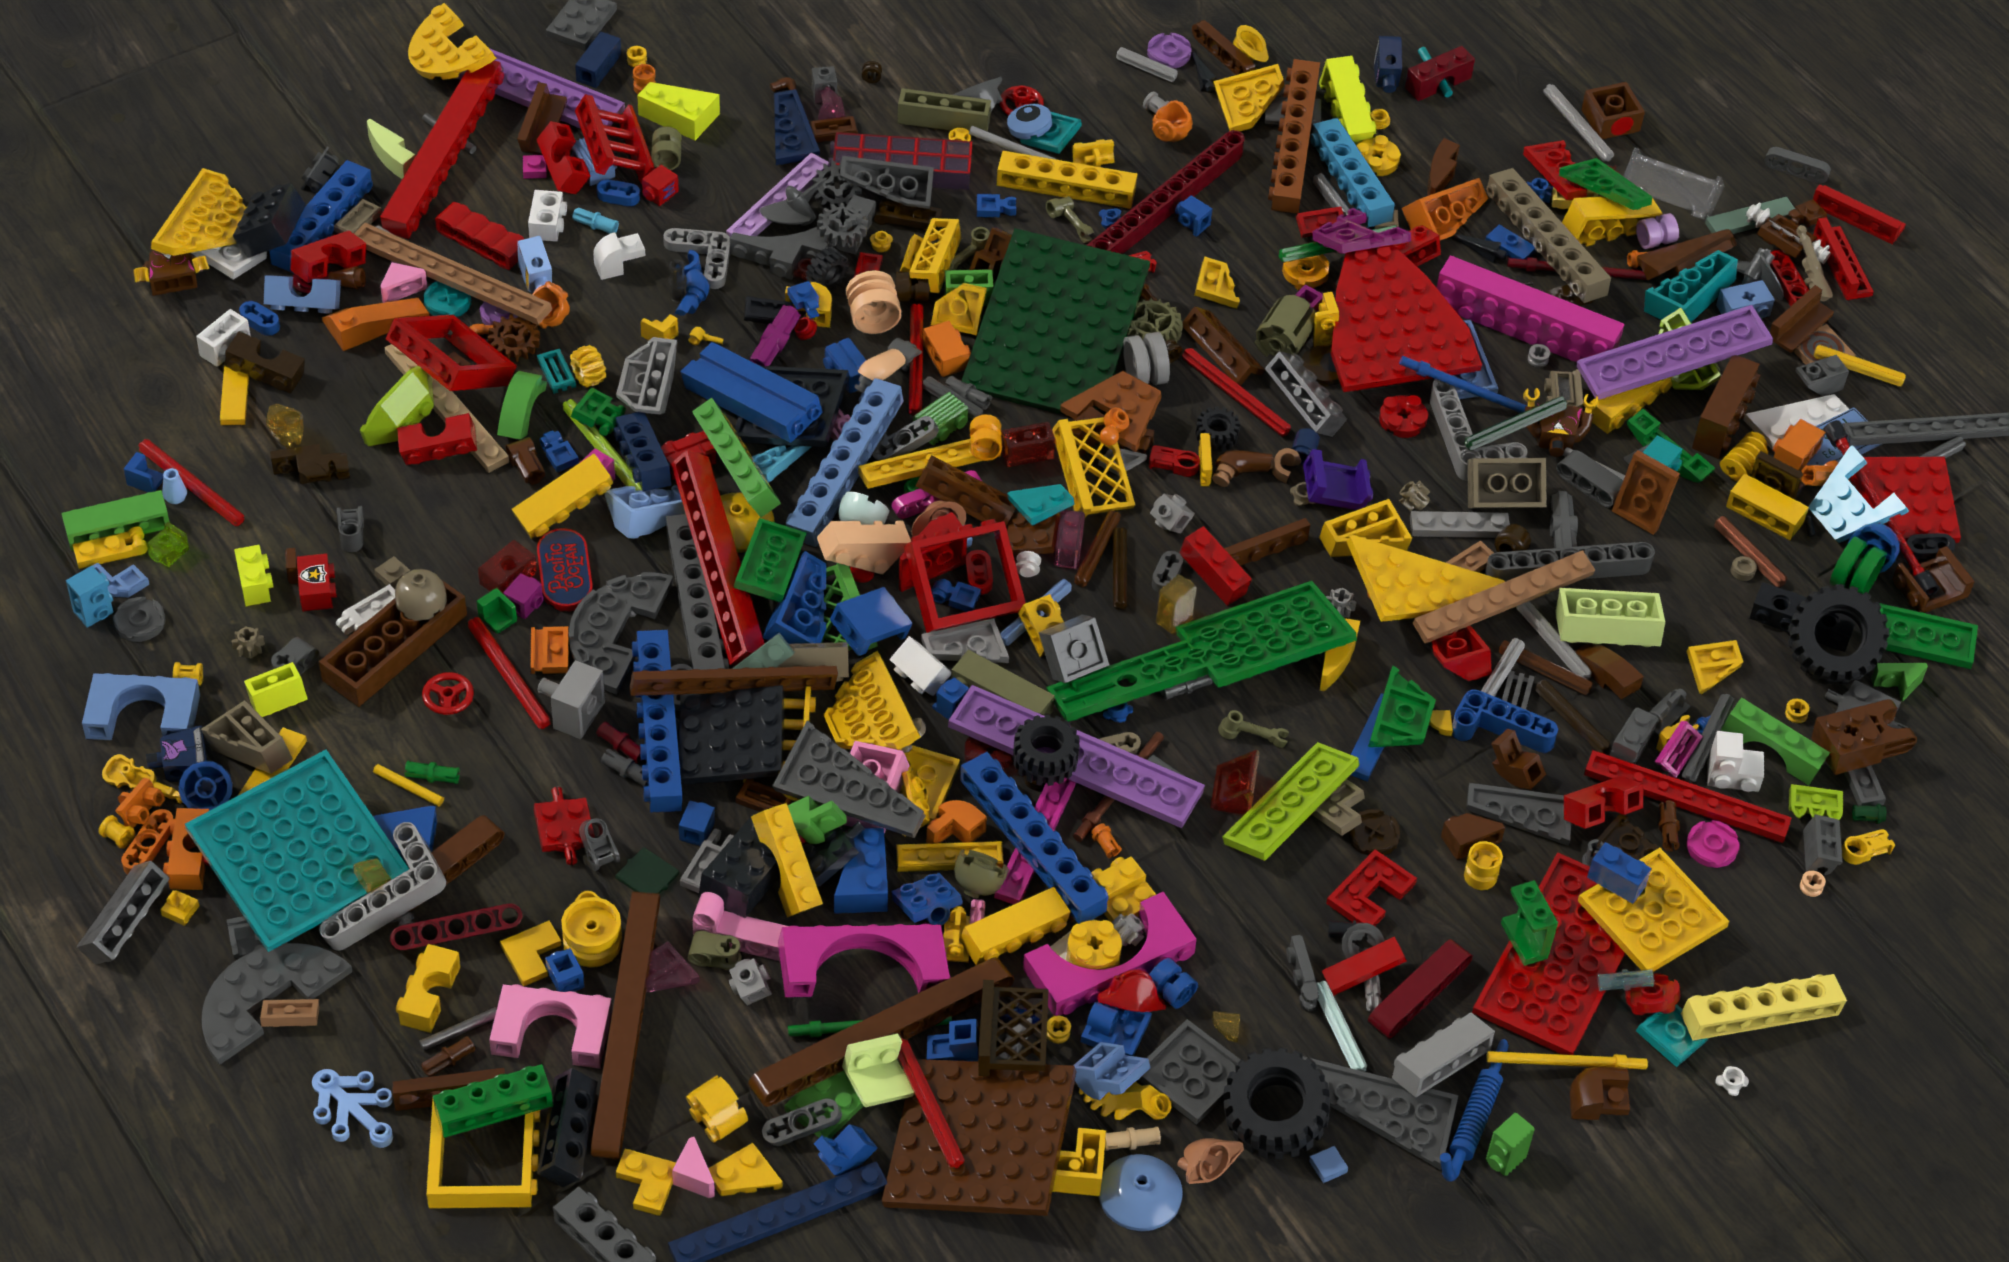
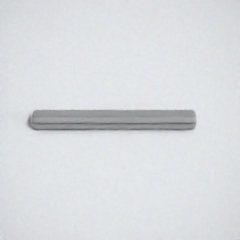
M1548 84L1543 91L1547 98L1602 161L1609 162L1614 157L1613 151L1557 87Z
M1530 601L1516 606L1517 610L1573 673L1585 679L1591 677V669L1566 641H1560L1559 633Z

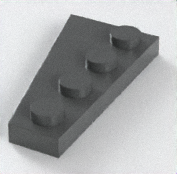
M1469 783L1467 811L1569 846L1571 823L1564 820V795Z

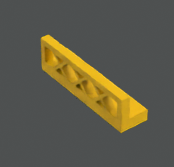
M931 219L909 271L910 278L928 279L930 292L940 293L945 280V270H949L962 239L959 219ZM936 227H946L939 231L935 229ZM936 239H939V240H940L939 242L934 243V244H931V243H930V242H932V241H934V240H936ZM932 252L935 254L928 258L925 257V255L930 254ZM925 266L929 267V270H919Z

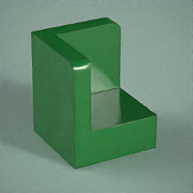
M495 588L477 600L478 617L495 633L498 634L517 622L516 606L499 589Z

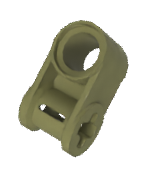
M697 931L693 936L688 960L697 966L730 970L742 960L741 953L739 952L740 942L731 935Z

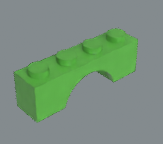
M1742 697L1729 714L1721 729L1724 732L1743 734V744L1756 741L1772 747L1785 761L1787 772L1807 785H1810L1830 754L1829 751Z

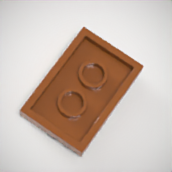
M1637 450L1633 454L1612 512L1654 535L1659 529L1680 473Z

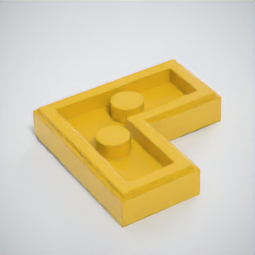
M549 920L501 940L500 944L521 984L526 986L548 977V971L539 955L561 946V939Z

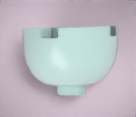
M846 492L842 497L838 512L840 521H860L861 525H874V521H882L884 525L890 510L878 500L875 501V504L868 501L869 496L857 492Z

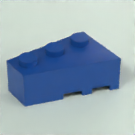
M865 828L864 831L854 838L855 847L859 853L844 865L834 894V913L887 912L888 888L884 828Z

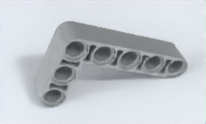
M1437 379L1434 380L1430 394V404L1455 472L1460 479L1468 481V459L1527 457V448L1518 442L1483 446L1469 451L1465 447L1464 442L1466 437L1473 434L1457 391L1452 385Z
M404 822L399 824L393 833L394 840L410 869L321 923L320 934L332 949L336 951L346 949L437 895L446 886L445 876L424 838L412 823Z

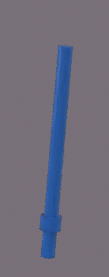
M1402 356L1399 365L1416 371V374L1426 377L1427 375L1516 412H1525V406L1527 405L1430 367V364L1422 360L1418 362Z

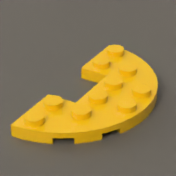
M445 3L432 9L431 14L414 33L408 49L410 63L418 74L428 79H433L434 77H441L442 80L457 78L460 72L469 69L472 73L497 58L477 36L467 39L459 48L447 38L462 28L464 24Z

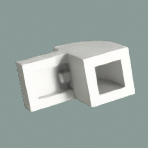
M614 232L603 237L594 248V265L601 280L623 275V261L645 256V248L638 233L617 238Z

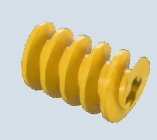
M1758 432L1747 433L1729 454L1720 461L1722 471L1737 482L1744 473L1749 476L1752 473L1756 456L1759 452L1762 451L1768 454V444L1765 437Z

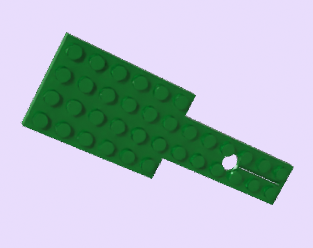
M1309 581L1176 626V635L1181 640L1178 643L1101 668L1067 683L1059 682L1050 685L1046 689L1047 692L1055 695L1054 705L1063 718L1070 722L1116 705L1148 696L1157 691L1195 680L1207 674L1218 688L1227 686L1292 662L1321 654L1327 650L1357 641L1355 630L1314 582ZM1127 679L1135 684L1129 687H1122L1119 685V681Z

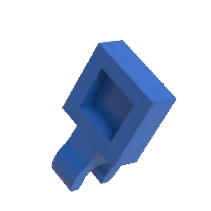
M809 281L787 288V294L797 310L804 308L810 319L819 316L816 308H819V296Z

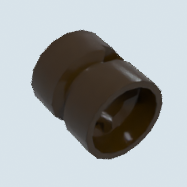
M896 272L895 289L899 302H909L911 298H914L916 302H929L928 279L910 278L909 272Z

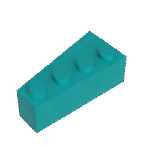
M1717 250L1696 262L1695 267L1691 269L1685 268L1680 271L1679 276L1671 280L1669 278L1661 282V286L1655 289L1653 287L1649 288L1645 292L1644 312L1662 320L1679 308H1682L1692 322L1719 297L1720 289L1728 288L1736 280L1738 259Z

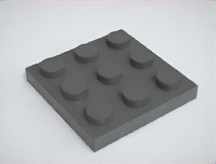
M1187 1019L1147 1057L1150 1069L1140 1077L1139 1081L1144 1085H1151L1160 1093L1166 1094L1171 1101V1105L1197 1125L1224 1098V1087L1227 1085V1078L1230 1072H1236L1235 1065L1240 1059Z

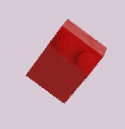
M951 512L932 520L919 535L925 534L926 538L935 536V532L949 529L950 533L957 532V528L963 525L954 513ZM967 538L921 548L928 580L965 564ZM905 551L900 556L899 590L901 592L914 587Z

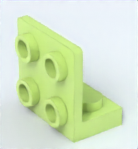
M898 1034L848 1044L842 1067L864 1107L900 1100L914 1095V1091L897 1060L902 1044Z

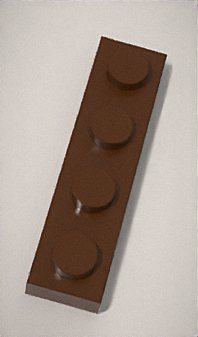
M1304 518L1224 549L1240 566L1252 561H1258L1262 557L1279 553L1286 548L1301 545L1308 541L1310 523Z

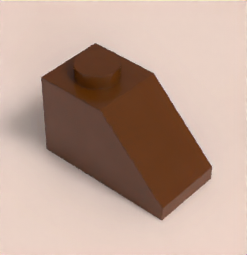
M1465 813L1460 816H1452L1444 822L1441 838L1455 859L1459 860L1468 856L1470 848L1475 843L1482 841L1491 842L1495 845L1501 843L1505 826L1500 822Z

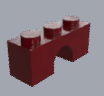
M1459 46L1408 68L1405 89L1417 101L1436 94L1437 87L1444 78L1453 86L1472 78L1475 58L1463 46Z

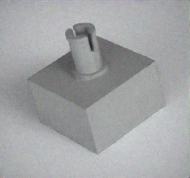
M576 660L560 684L542 678L537 689L539 694L551 697L553 729L579 739L583 737L605 703L603 671Z

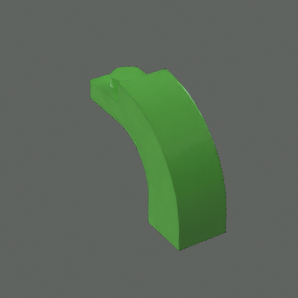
M518 371L513 376L504 398L497 435L520 440L527 436L530 415L535 399L539 394L546 391L547 381L541 380L542 375Z

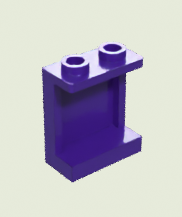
M1312 449L1303 464L1308 501L1353 510L1365 508L1367 503L1371 502L1373 498V489L1370 486V470L1367 467V461L1361 459L1356 467L1323 461L1322 451Z

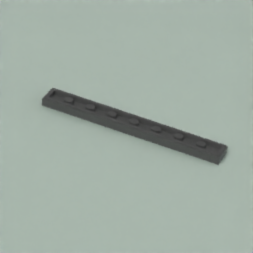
M2009 413L1843 423L1842 425L1848 434L1849 446L1952 440L1957 436L1963 439L2009 436Z

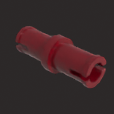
M607 721L599 726L596 732L597 736L613 745L615 751L623 752L635 760L636 763L642 761L640 745L631 740L629 734L626 732L621 733Z

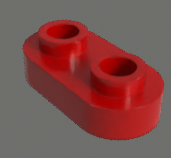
M973 550L966 556L967 584L980 588L981 595L990 592L993 587L991 559L987 552Z

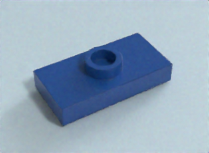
M1500 224L1485 239L1501 242L1500 249L1508 252L1507 256L1510 258L1527 259V257L1530 258L1536 253V248L1533 244Z

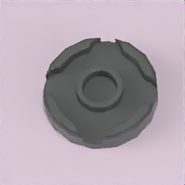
M135 597L126 600L118 606V611L113 616L116 632L122 638L134 642L150 640L157 636L163 630L166 622L163 607L158 601L154 599L152 601L146 600V597Z

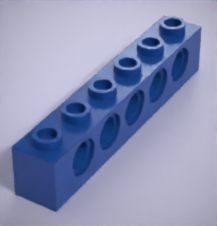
M346 160L305 206L287 244L269 250L271 264L294 273L291 271V250L325 239L333 234L334 225L372 189L373 181L370 169Z

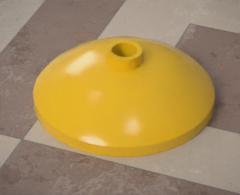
M743 493L721 495L737 553L746 552L759 518L774 522L773 512L771 510L763 517H760L748 503Z

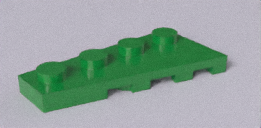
M1597 158L1560 167V177L1632 210H1639L1642 207L1652 205L1651 195Z

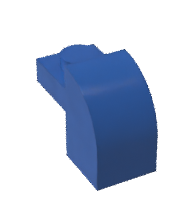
M977 1019L949 1021V1034L927 1036V1060L976 1062L979 1059L980 1026Z
M851 1124L834 1140L820 1136L814 1143L820 1151L818 1156L835 1176H840L854 1170L878 1149L862 1128Z

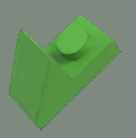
M1877 663L1871 678L1873 686H1898L1901 701H1904L1922 682L1928 666L1927 663Z

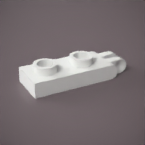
M389 584L343 611L342 617L336 621V625L342 628L343 633L346 635L356 631L395 598V589Z

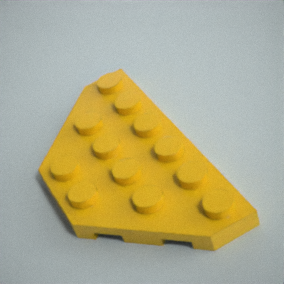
M202 168L152 240L151 249L163 254L176 256L236 244L237 242L233 234L244 214V210L247 208L243 204V198L235 188H231L228 184L229 180L224 174Z
M878 651L855 663L851 670L853 673L849 682L842 684L835 695L836 703L832 708L828 707L824 713V718L835 742L843 749H852L854 741L900 750L921 738Z

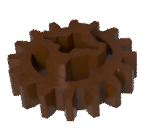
M510 314L509 319L501 316V322L494 321L493 328H489L488 343L509 360L511 357H514L515 361L519 362V357L521 356L524 359H528V353L535 354V348L540 346V331H538L537 324H531L530 321L523 320L519 316L514 318L513 314Z

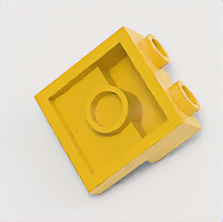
M1132 856L1127 859L1119 857L1106 870L1102 871V869L1098 868L1091 872L1095 882L1099 886H1103L1108 893L1107 912L1104 914L1111 923L1120 914L1128 916L1132 913L1139 917L1140 902L1156 895L1146 882V874Z

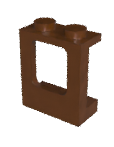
M1947 546L1938 550L1935 559L1920 564L1925 571H1930L1945 594L1929 599L1916 582L1912 569H1906L1903 563L1897 564L1892 578L1894 585L1904 594L1909 605L1921 613H1926L1969 597L1975 582Z

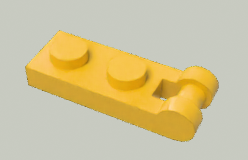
M136 526L129 529L128 532L73 544L78 568L82 569L93 566L96 563L103 564L145 554L148 551L146 541L143 540V529Z

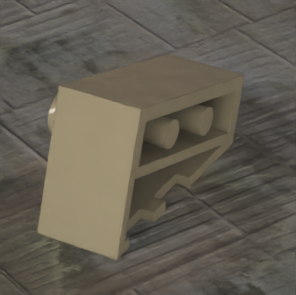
M245 700L201 729L212 751L270 774L293 759L283 738Z

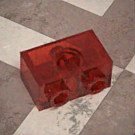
M513 540L478 568L480 585L490 592L497 588L504 593L520 573L529 578L534 576L537 571L536 555Z

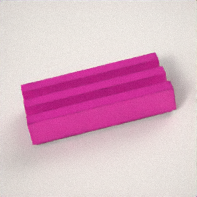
M1681 721L1655 760V763L1661 765L1664 771H1668L1669 776L1677 778L1703 736L1687 721ZM1693 735L1692 738L1690 739V741L1688 742V744H1687L1686 747H1685L1686 742L1688 741V739L1690 738V736ZM1678 754H1680L1679 758L1677 759V761L1675 762V764H1674L1673 767H1672L1671 765L1673 764V762H1674L1675 759L1677 758Z

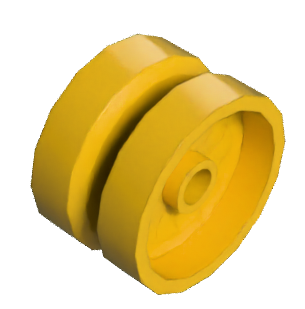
M588 897L573 902L564 911L561 919L564 950L571 948L579 965L589 968L603 966L611 962L619 954L622 947L621 919L615 905L606 899Z

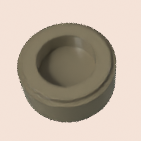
M1745 556L1735 558L1731 566V574L1741 581L1751 580L1757 570L1754 560Z

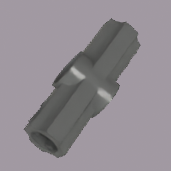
M1558 491L1556 494L1551 495L1550 499L1552 514L1550 519V536L1554 538V548L1577 547L1578 518L1574 516L1573 498L1567 491Z

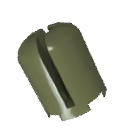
M1286 295L1276 300L1256 330L1257 339L1255 344L1259 351L1266 357L1269 354L1276 356L1279 351L1288 354H1298L1314 330L1316 312L1313 307L1309 309L1310 303L1296 295Z

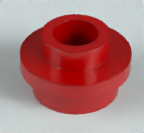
M808 317L801 318L794 327L796 336L800 340L812 338L816 333L817 323Z

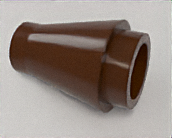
M354 266L338 271H330L329 279L341 280V287L358 290L360 287L365 286L366 274L363 268Z

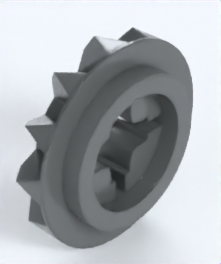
M1357 923L1348 928L1342 937V951L1346 958L1360 953L1359 946L1352 941L1362 940L1365 933L1366 941L1372 946L1384 942V937L1380 930L1369 923Z

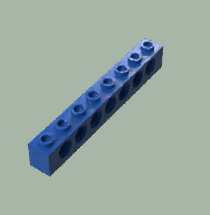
M668 630L637 631V641L632 642V656L637 657L638 662L633 663L634 672L643 670H671ZM636 696V698L641 697V702L637 703V718H642L643 723L638 724L639 739H644V744H640L641 760H646V765H642V780L648 782V786H644V802H649L650 812L682 811V786L674 696Z
M985 752L962 764L960 781L1048 888L1055 887L1071 911L1070 914L1075 921L1080 924L1093 920L1107 912L1109 897L1106 889L1095 882L1090 870L1080 864L1075 852L1065 846L1060 834L1050 828L1045 816L1035 810L1030 798L1020 792L1015 780L1005 774L1000 762L997 759H993L988 752Z

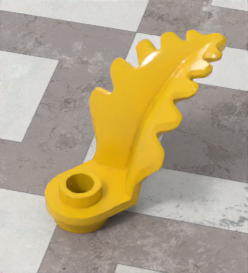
M1136 1081L1122 1094L1113 1095L1108 1092L1101 1100H1096L1087 1094L1083 1098L1086 1103L1092 1101L1090 1105L1092 1110L1102 1106L1101 1115L1103 1117L1115 1112L1116 1120L1124 1119L1135 1110H1143L1153 1119L1160 1120L1165 1118L1171 1111V1101L1166 1094L1160 1093L1151 1085L1141 1086ZM1079 1089V1093L1081 1095L1084 1094V1092L1081 1089Z

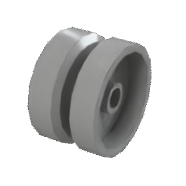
M1160 332L1147 333L1143 340L1138 335L1125 337L1123 341V359L1126 373L1147 384L1149 381L1153 385L1168 383L1170 363L1162 334Z

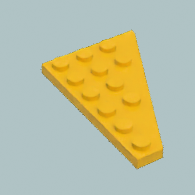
M1350 535L1346 541L1381 622L1417 618L1505 582L1495 577L1359 536Z

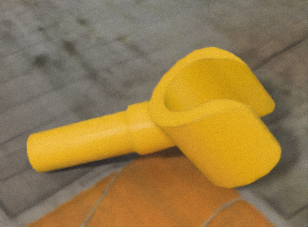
M701 327L693 328L688 339L693 345H699L702 340L723 344L724 340L705 334Z

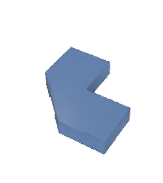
M99 563L93 565L98 573L103 572L110 583L107 586L108 591L112 597L129 598L149 585L148 578L134 564L114 577Z

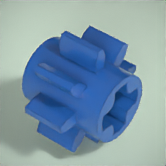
M1535 178L1532 183L1527 182L1544 203L1550 202L1553 187L1548 186V182L1545 179Z

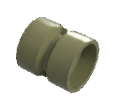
M661 127L654 131L652 135L651 159L656 168L659 165H663L669 170H673L679 166L681 162L682 136L677 129Z

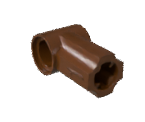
M528 437L506 445L509 461L513 466H517L525 483H530L531 485L540 483L541 479L545 477V471L537 458L536 449L531 438Z

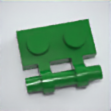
M591 387L575 406L570 417L591 428L595 424L600 425L599 433L606 436L614 431L613 428L617 426L616 417L625 415L626 408L622 405L617 407L611 404L613 398Z

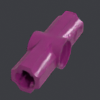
M782 306L772 324L769 323L759 340V345L754 350L749 361L759 366L771 365L776 355L780 354L790 338L789 334L799 321L801 315L797 309L792 306Z

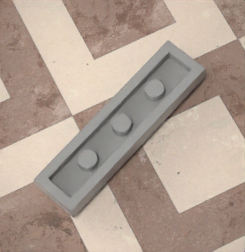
M1411 511L1410 513L1412 536L1496 538L1504 527L1510 525L1508 513Z

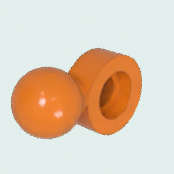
M1115 407L1105 414L1104 424L1106 427L1100 432L1101 442L1107 446H1112L1118 442L1119 433L1129 426V417L1125 411Z

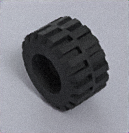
M1037 715L1034 716L1033 720H1025L1024 725L1018 727L1014 737L1013 760L1015 769H1019L1018 774L1021 777L1026 776V780L1030 783L1036 781V785L1041 786L1042 783L1052 786L1054 782L1060 784L1064 782V778L1069 779L1072 776V772H1075L1078 763L1080 739L1079 735H1077V730L1075 727L1070 728V723L1067 720L1061 721V717L1058 716L1051 718L1050 715H1045V717L1040 718ZM1048 747L1056 750V752L1043 753L1036 749Z

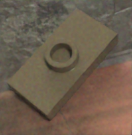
M362 199L334 225V231L338 234L348 230L355 233L364 223L371 225L382 214V208Z

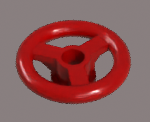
M1023 85L1006 89L1001 94L1003 101L999 103L1001 110L1008 116L1013 110L1006 105V99L1014 102L1017 108L1035 102L1044 106L1041 94L1037 90Z
M445 672L433 676L426 682L422 690V699L427 708L442 715H452L463 711L470 705L474 696L471 682L465 676L453 672ZM444 680H455L460 682L459 684L453 687H443L437 684L438 682ZM466 690V696L460 703L459 694ZM430 691L438 695L439 706L432 702Z

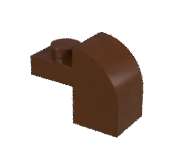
M997 227L992 228L985 248L976 251L969 270H992L993 281L997 280L1000 265L1012 235Z
M1506 729L1491 743L1497 757L1492 762L1495 770L1513 786L1531 790L1546 775L1539 755L1522 750L1515 730Z

